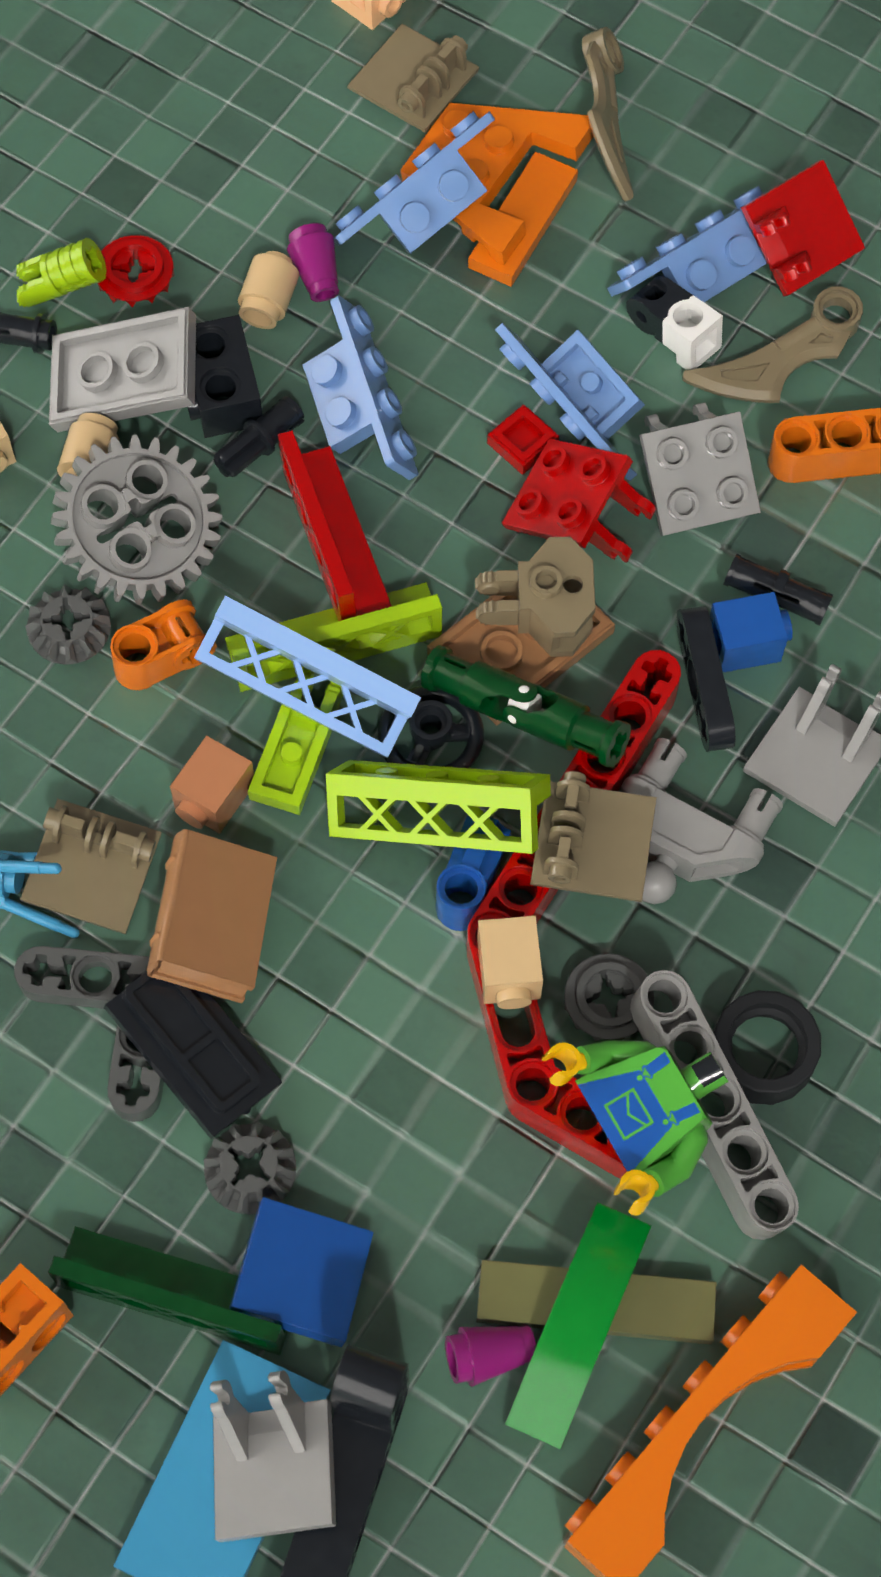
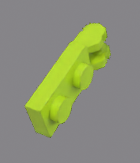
M302 668L305 680L314 677V672ZM330 681L320 708H315L326 714L338 710L343 697L341 687ZM314 684L308 686L310 693L313 689ZM301 688L291 691L290 695L305 702ZM282 704L249 786V800L300 815L332 730Z

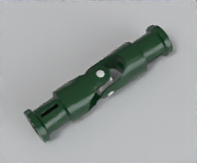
M440 645L435 647L428 655L422 669L421 685L423 688L435 692L441 690L458 697L460 704L495 720L506 722L517 729L565 750L571 751L577 748L599 758V763L606 767H614L620 761L630 740L631 726L629 723L619 720L615 722L609 721L591 713L590 707L586 704L534 683L527 682L514 674L483 661L471 663L455 656L453 650Z

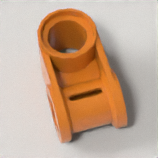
M183 599L171 602L159 611L132 624L123 626L115 632L111 638L110 650L114 673L122 686L130 690L147 689L176 673L202 664L195 660L194 657L206 634L203 633L194 618L196 609L191 601ZM214 643L212 649L209 652L212 655L216 651V643ZM135 653L147 655L143 660L136 662L125 659Z

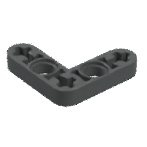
M36 946L24 951L18 957L14 966V977L22 993L30 1000L41 1003L104 1009L106 1003L121 993L123 988L121 971L128 970L129 980L133 982L147 972L149 956ZM40 963H47L51 973L68 976L66 966L72 964L70 970L71 989L65 990L66 985L62 977L53 976L44 977L42 985L36 986L28 972H36L40 968ZM93 967H103L112 973L110 985L98 993L88 992L81 987L83 974ZM117 1025L107 1086L108 1098L115 1113L122 1119L131 1122L143 1121L151 1117L159 1108L164 1081L155 1070L146 1068L151 1065L141 1053L133 1051L128 1047V1037ZM124 1062L142 1067L141 1084L144 1091L149 1093L148 1096L139 1097L135 1106H129L125 1095L120 1094L121 1090L131 1089L134 1078L132 1066H123Z

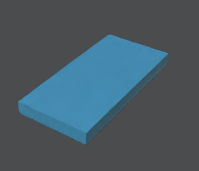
M223 1340L113 1567L132 1577H246L264 1537L221 1543L215 1540L214 1415L212 1414L210 1404L218 1402V1397L210 1390V1384L213 1381L228 1380L234 1397L249 1413L273 1409L268 1395L276 1393V1389L268 1381L270 1372L286 1371L291 1387L303 1402L329 1399L331 1390Z

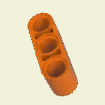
M881 408L797 416L784 419L777 425L774 431L768 455V468L771 474L778 480L787 483L881 474ZM837 442L846 443L851 447L840 446ZM786 448H795L797 450H800L801 452H791Z

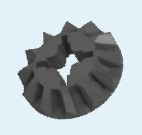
M64 584L60 591L51 594L44 591L42 599L36 606L29 607V619L25 627L31 646L41 657L53 663L68 665L86 661L95 656L104 647L110 635L111 619L102 598L99 599L94 596L87 587L78 590L71 589ZM65 610H70L76 621H82L73 624V631L70 632L71 639L67 640L61 625H57V623L63 621V614H66Z
M600 954L582 961L571 972L564 993L565 1010L572 1019L575 1028L591 1035L595 1041L602 1039L622 1041L625 1037L639 1032L633 1020L630 1005L633 995L648 975L637 963L621 955ZM602 979H605L606 986L610 987L612 994L626 996L625 999L618 1001L615 1018H612L611 1012H607L604 1004L595 1005L594 1002L592 1003V1000L600 997ZM654 991L648 992V1000L652 1007L654 1005Z
M258 1121L252 1124H233L229 1130L213 1139L208 1154L204 1158L205 1181L212 1196L226 1209L240 1214H256L262 1197L282 1202L290 1192L296 1176V1160L293 1148L279 1130L264 1126ZM264 1149L259 1164L265 1177L269 1180L265 1181L262 1177L257 1178L249 1174L244 1180L240 1179L234 1186L240 1168L232 1154L235 1153L239 1157L243 1155L245 1158L250 1159Z

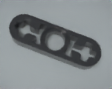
M706 606L679 609L677 611L678 638L704 749L706 752L734 748L736 742L734 718L709 612Z

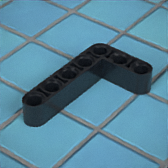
M347 1345L331 1393V1402L334 1410L332 1433L336 1526L295 1532L280 1577L350 1576L410 1385L408 1363L357 1346Z

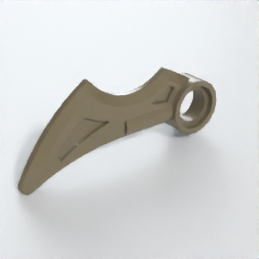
M603 27L584 35L582 38L583 55L591 78L594 95L593 107L587 112L588 121L611 179L621 198L626 202L634 197L621 141L615 75L622 73L624 70V60L615 35L608 27Z
M842 286L824 289L815 299L809 320L747 355L718 365L685 370L682 380L696 388L726 398L758 403H779L783 385L794 370L814 360L837 359L848 339L856 334L863 314V303L860 297L851 289ZM830 306H841L849 312L850 318L842 323H834L825 317L823 311Z

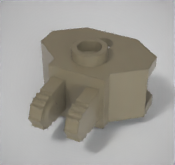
M549 537L529 561H518L517 570L485 571L484 573H479L477 578H475V589L478 590L479 594H484V596H517V600L481 602L476 608V619L480 621V624L483 623L491 626L494 624L518 625V633H529L551 657L573 656L593 631L592 616L596 609L593 559L571 537Z

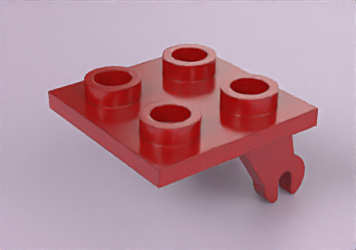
M824 159L817 161L741 207L783 296L792 294L865 249Z
M549 439L501 524L506 529L545 539L549 537H571L581 548H586L588 542H590L611 559L615 560L618 555L622 561L627 563L633 553L632 549L613 536L597 520L609 497L625 507L633 515L638 517L642 512L649 520L652 519L656 506L648 499L642 497L624 479L633 463L629 455Z

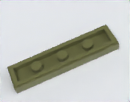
M482 1260L476 1322L519 1327L530 1326V1328L544 1329L569 1268ZM632 1274L607 1335L712 1345L714 1341L716 1282Z

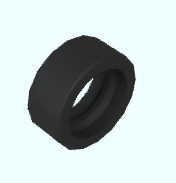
M757 990L739 996L723 1010L713 1032L748 1102L751 1104L774 1105L793 1098L808 1084L821 1057V1033L813 1015L798 1000L778 991ZM754 1017L772 1018L785 1024L794 1033L798 1042V1058L794 1067L784 1076L775 1079H761L745 1072L736 1062L732 1052V1038L736 1029L746 1020Z

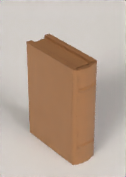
M183 829L178 832L173 838L170 857L165 864L167 872L154 935L150 939L151 951L147 975L242 1004L247 990L252 991L255 988L277 857L192 830Z

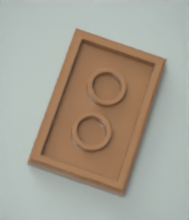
M492 595L484 602L491 600H517V596ZM596 606L595 613L592 616L593 631L573 656L551 657L529 633H518V625L494 624L491 626L483 623L480 624V621L476 619L475 608L427 646V654L429 655L438 645L452 649L453 654L471 663L483 661L514 674L520 679L545 688L614 633L615 624ZM488 717L496 726L503 722Z

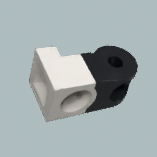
M664 276L655 277L626 303L627 312L634 324L646 334L654 335L655 339L676 353V363L685 370L697 369L722 347L723 315Z

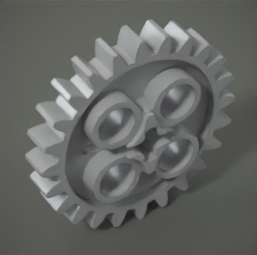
M132 435L129 446L126 449L122 448L116 437H111L107 454L96 444H93L89 451L91 463L77 456L72 465L77 476L63 473L60 484L68 492H55L52 502L64 510L52 514L51 525L65 528V530L56 534L54 544L56 546L70 545L71 547L65 554L62 562L64 565L80 562L82 566L76 578L79 582L91 575L96 577L94 593L97 595L107 585L113 586L115 602L121 600L126 590L133 592L136 605H141L148 590H151L158 602H162L166 596V585L178 595L181 594L186 587L183 576L196 582L202 574L196 563L209 566L214 557L205 547H216L221 538L219 534L209 530L219 526L222 521L221 514L208 511L217 503L219 499L218 494H203L202 492L210 480L209 475L194 478L191 472L196 464V460L192 458L181 465L176 461L179 453V447L176 445L166 455L159 453L160 443L159 438L156 437L152 440L148 449L141 448L137 435ZM139 476L151 479L157 487V492L153 494L139 492L134 487L132 479ZM173 496L176 499V503L163 506L151 512L144 527L138 521L133 522L119 531L109 541L105 543L97 541L98 536L111 533L123 527L130 512L135 518H138L155 508L165 498ZM93 501H103L112 508L114 516L108 519L94 517L87 505ZM165 520L178 522L183 527L185 536L179 539L167 536L162 531L160 523ZM123 544L135 547L140 552L141 561L135 564L122 561L116 553V547Z

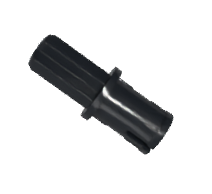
M284 396L258 419L246 421L243 424L244 431L214 455L213 461L219 468L220 473L225 477H236L262 454L266 456L271 455L275 451V444L279 442L278 434L292 431L304 423V414L294 400Z

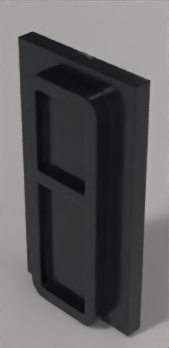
M145 972L104 1006L107 1013L211 1140L242 1115L250 1113L252 1107L282 1084L279 1077L210 994L149 977L147 972Z

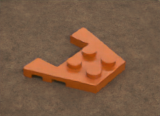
M449 103L401 168L402 181L418 170L412 161L432 144L436 143L440 150H442L456 139L450 130L474 111L480 119L490 111L495 120L457 150L488 191L453 218V220L461 226L462 233L473 243L478 240L489 250L490 256L497 263L504 265L526 234L525 222L490 208V204L533 145L577 161L594 137L588 121V115Z

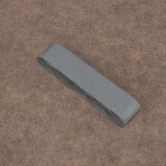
M660 970L653 972L645 978L631 999L630 1011L643 1040L651 1042L656 1047L665 1046L672 1053L681 1069L688 1064L680 1061L675 1054L674 1042L678 1041L688 1042L693 1045L697 1050L699 1058L711 1052L729 1082L711 1093L720 1097L725 1111L722 1117H714L708 1114L713 1124L706 1130L708 1143L702 1156L741 1231L752 1239L765 1240L772 1238L794 1223L799 1210L796 1193L689 985L682 976L674 971ZM661 991L666 994L672 1002V1012L662 1013L653 1009L648 1000V992ZM729 1144H739L749 1152L751 1157V1167L749 1170H742L733 1166L727 1154ZM757 1196L767 1197L776 1205L778 1218L775 1224L766 1223L756 1214L754 1205Z

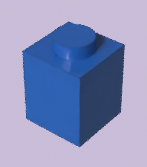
M775 592L712 604L710 620L723 673L781 662L787 641L792 640L793 632L789 613L786 609H779Z

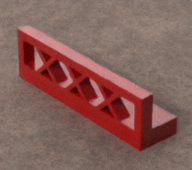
M293 430L278 434L283 473L338 621L392 607L331 447L328 446L301 454Z

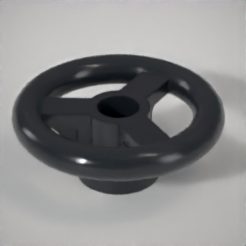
M422 686L409 689L408 691L421 697L412 717L409 718V729L414 738L415 745L407 759H405L394 744L388 758L384 757L386 762L424 765L431 751L439 749L445 742L467 741L462 754L453 762L442 767L470 768L479 757L484 742V727L479 712L460 704L458 697L441 690L436 692L429 691ZM445 704L456 709L463 716L466 723H452L451 711ZM386 709L378 725L377 737L380 742H383L396 716ZM428 726H434L439 731L434 734H428L423 729Z

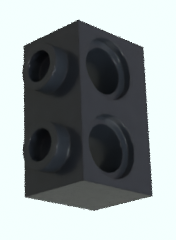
M240 315L196 323L195 405L187 408L191 421L200 419L204 438L242 431L243 424L250 419L256 420L262 416L261 398ZM210 355H218L215 358H205ZM223 396L230 397L229 399L222 401L214 400L218 397Z

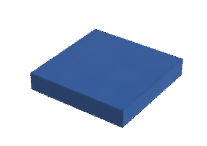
M262 1197L258 1205L229 1309L282 1325L283 1330L342 1347L347 1339L374 1232Z

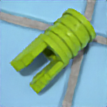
M84 238L77 243L68 244L65 247H60L16 265L17 276L23 282L27 281L28 283L19 286V289H17V302L23 308L31 307L61 297L69 292L77 291L80 288H85L93 283L96 284L103 281L106 277V265L97 244L90 238Z

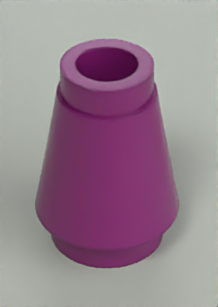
M319 223L306 224L296 228L288 236L290 244L287 247V252L294 266L298 269L311 300L323 302L333 299L339 294L334 236L327 232L325 225Z
M530 1326L459 1327L458 1334L448 1335L445 1338L446 1358L454 1383L468 1382L471 1387L521 1367L525 1363H529L536 1349L534 1334Z

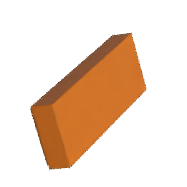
M535 151L498 210L525 222V236L504 265L497 263L490 256L489 250L478 242L468 258V268L512 287L577 182L578 169Z

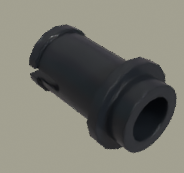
M0 312V343L31 347L33 352L37 354H42L44 350H52V335H57V326L54 320H48L46 314H38L36 318Z

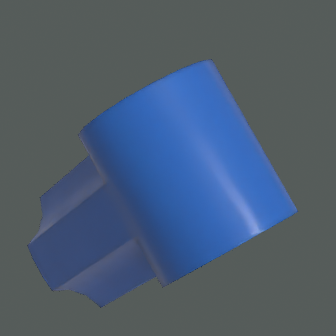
M470 816L466 817L461 832H466L475 823ZM489 818L505 836H511V830L504 827L499 820ZM479 828L475 832L479 834H485V832L481 828ZM454 847L448 865L438 877L436 886V913L444 926L456 931L467 930L470 920L491 889L505 853L504 851ZM462 891L472 895L474 899L469 903L459 904L451 901L448 896L454 892Z

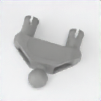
M658 738L655 741L652 751L638 774H631L630 777H626L619 788V792L657 797L648 860L651 862L647 863L642 898L644 902L654 905L666 902L675 893L677 887L675 875L688 882L731 876L756 867L764 855L762 840L777 814L783 808L781 800L774 794H771L764 809L759 811L767 791L755 788L749 794V799L734 825H726L668 794L665 790L681 763L685 761L687 753L680 745L675 743L666 758L668 754L666 749L671 740L666 738Z

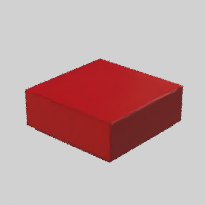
M524 404L487 434V444L522 475L534 466L549 439L559 440V435Z

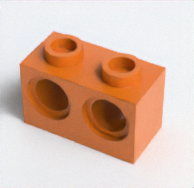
M21 1263L0 1284V1397L74 1316L64 1301Z

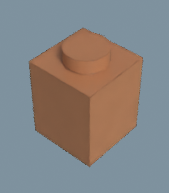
M206 735L170 785L177 815L197 829H202L205 825L220 834L248 795V789L254 776L252 761Z

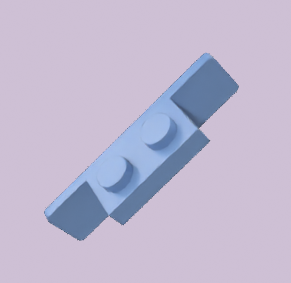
M473 111L450 130L456 137L450 144L440 150L437 144L434 143L412 161L418 170L407 179L402 181L396 174L373 192L379 199L375 205L365 213L357 205L335 223L341 230L334 237L338 246L342 245L379 214L410 254L488 190L457 150L495 120L490 111L480 119Z
M757 186L734 199L733 202L737 209L724 216L721 209L696 222L695 226L698 232L686 240L683 234L680 233L658 245L656 249L660 256L646 263L644 258L640 257L616 271L620 280L607 287L611 297L630 290L657 272L662 271L666 278L672 280L702 302H705L767 264L741 210V207L764 194L760 187Z
M338 295L330 300L343 340L302 364L328 444L331 449L342 454L375 434L386 466L406 479L411 480L419 475L413 459L417 455V450L411 437L403 430L399 415L402 414L400 401L389 388L385 373L388 372L387 363L381 352L375 347L370 334L374 331L372 320L362 306H354Z
M501 323L495 329L505 341L499 349L519 371L526 365L535 376L529 384L548 405H551L556 400L566 413L560 420L579 441L587 436L596 449L619 453L608 439L645 404L586 336L577 330L541 363L521 338L504 323ZM631 466L625 475V478L629 481L637 475Z

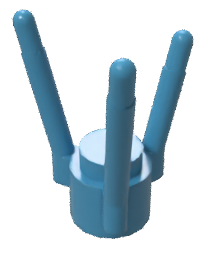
M0 850V909L9 911L68 937L77 938L80 933L77 928L9 898L10 893L18 894L21 891L25 873L59 874L62 870L61 865L58 863L34 861L37 852Z

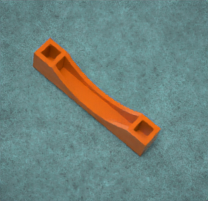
M802 1264L790 1278L781 1270L758 1297L766 1304L758 1316L751 1322L742 1315L720 1341L729 1349L720 1361L713 1367L705 1359L682 1386L691 1394L676 1412L666 1405L643 1433L652 1441L638 1458H635L627 1451L604 1479L612 1486L611 1490L598 1505L590 1498H587L564 1525L572 1533L564 1547L596 1577H638L664 1546L665 1511L672 1477L687 1442L698 1426L723 1401L750 1384L782 1372L811 1368L857 1313Z

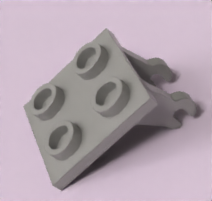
M706 403L693 405V415H697L699 421L670 428L660 422L657 414L645 416V426H649L650 432L640 434L639 436L652 498L656 506L655 512L661 536L761 513L740 411L717 416L709 411Z
M831 664L827 675L822 677L814 694L798 687L745 764L743 772L836 827L881 759V734L873 730L881 714V692H878L873 704L869 705L860 724H857L826 705L831 691L842 672L841 668Z
M284 1370L270 1372L268 1375V1381L276 1389V1393L268 1395L273 1408L270 1410L249 1413L234 1397L228 1380L213 1381L210 1384V1390L218 1397V1402L211 1403L210 1408L214 1415L215 1540L220 1543L336 1526L331 1401L323 1399L303 1402L291 1387L289 1376Z

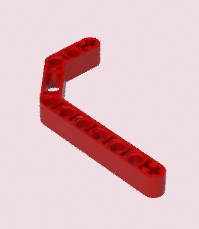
M650 650L641 654L600 717L612 722L631 719L641 726L636 730H631L630 740L626 746L625 753L614 766V770L608 773L595 771L590 767V764L599 761V758L578 750L564 774L570 771L580 772L586 776V784L591 788L619 792L626 777L630 776L674 705L681 678V668L674 656L662 650ZM656 680L657 682L651 690L648 699L644 696L645 686H651ZM542 809L540 810V812H539L538 815H537L538 833H539V826H540V820H541ZM514 852L470 920L467 928L466 947L467 959L505 1102L510 1113L519 1121L621 1179L627 1170L609 1139H607L606 1145L600 1143L605 1132L575 1082L577 1079L572 1077L562 1086H554L549 1081L555 1073L562 1070L555 1067L553 1059L542 1061V1057L550 1050V1045L537 1000H532L530 1005L524 1007L533 1040L522 1047L509 1045L504 1040L494 1004H484L477 943L478 920L536 916V923H538L558 889L530 885L535 852L533 854ZM522 889L528 891L534 899L525 905H517L508 900L506 895L513 890ZM525 1081H536L545 1087L547 1094L540 1100L529 1101L520 1096L516 1088ZM575 1109H584L594 1115L597 1124L588 1130H579L569 1124L566 1116Z

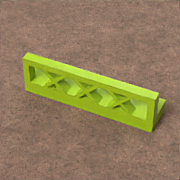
M427 582L387 593L392 607L338 621L334 608L280 622L279 624L350 661H355L442 635V605L438 594L431 596ZM236 634L225 637L231 663L251 657L243 635ZM253 641L257 655L271 651ZM282 655L259 661L265 681L268 684L297 677L293 662ZM253 663L239 668L257 677ZM237 681L240 692L252 689Z
M348 760L326 773L329 837L533 854L538 850L537 806L551 796L550 774ZM344 796L358 797L373 815L364 824L346 823ZM378 799L388 800L382 805V803ZM397 800L408 801L423 817V820L415 828L403 827L388 811ZM428 803L438 804L434 808H432ZM448 804L459 805L475 823L466 832H454L438 814ZM479 807L490 808L484 813ZM499 808L520 810L521 837L505 836L489 818ZM379 820L384 826L374 824ZM430 824L434 830L424 828ZM479 828H481L485 832V834H479L475 832Z

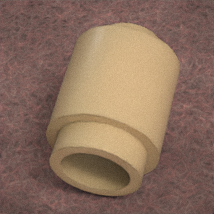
M267 251L253 257L238 297V304L240 305L239 315L248 324L261 329H273L278 321L284 319L299 278L298 269L287 255L277 251Z
M81 414L78 420L72 423L69 428L57 467L59 476L62 477L63 473L77 476L72 467L77 456L91 463L89 451L93 444H96L107 454L111 437H116L120 442L116 423L101 414Z

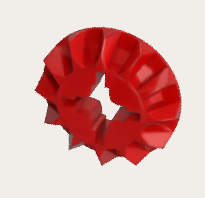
M130 235L112 241L101 251L106 265V277L103 281L98 282L100 291L108 294L113 303L119 300L126 301L133 308L138 301L148 300L153 304L157 294L168 292L169 282L175 276L173 259L168 249L159 241L147 236ZM135 260H138L142 273L139 274L138 280L131 282L128 273L131 272L132 266H135Z

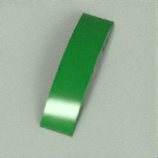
M597 1202L542 1331L505 1425L561 1449L652 1225Z

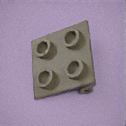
M401 24L347 87L349 90L419 130L426 132L448 104L455 99L479 71V66L466 60L468 45L462 37L455 35L452 38H445L441 44H438L408 26Z
M574 771L566 772L564 780L559 782L550 781L551 796L543 802L538 833V850L535 851L530 885L642 902L657 797L591 788L586 784V776Z
M57 798L55 807H50L43 824V828L46 831L34 861L58 863L61 865L62 870L59 874H29L20 901L126 935L162 832Z

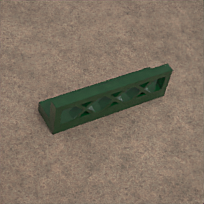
M76 1226L64 1258L54 1255L48 1270V1274L60 1288L277 1355L281 1354L288 1331L283 1330L282 1325L229 1309L238 1276Z

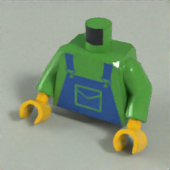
M608 1040L577 1048L566 1042L558 1043L542 1057V1061L558 1059L565 1065L566 1071L557 1072L549 1079L554 1086L566 1084L577 1073L582 1075L575 1082L627 1170L614 1189V1195H619L625 1189H631L640 1196L628 1211L631 1215L637 1216L642 1214L653 1197H659L691 1177L708 1143L706 1130L713 1124L699 1099L729 1082L711 1052L682 1069L665 1046L656 1047L649 1041Z

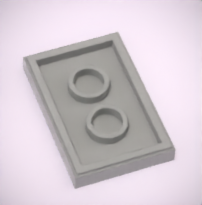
M189 307L52 335L49 425L56 432L68 431L71 424L76 422L83 413H97L110 418L112 421H118L194 406L196 314Z

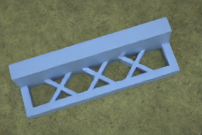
M227 596L224 597L214 620L194 657L195 660L385 758H388L407 719L412 717L421 699L420 696ZM223 625L244 636L251 657L228 663L209 653ZM253 641L271 651L257 655ZM282 655L293 662L299 682L281 688H276L266 683L259 661ZM253 663L257 677L239 668ZM301 666L320 676L305 680ZM326 680L334 682L341 687L347 707L327 714L314 707L308 686ZM301 688L305 702L293 697L288 692ZM350 691L368 701L354 705ZM378 705L396 715L383 742L362 732L356 713L357 710ZM349 713L353 727L335 717Z

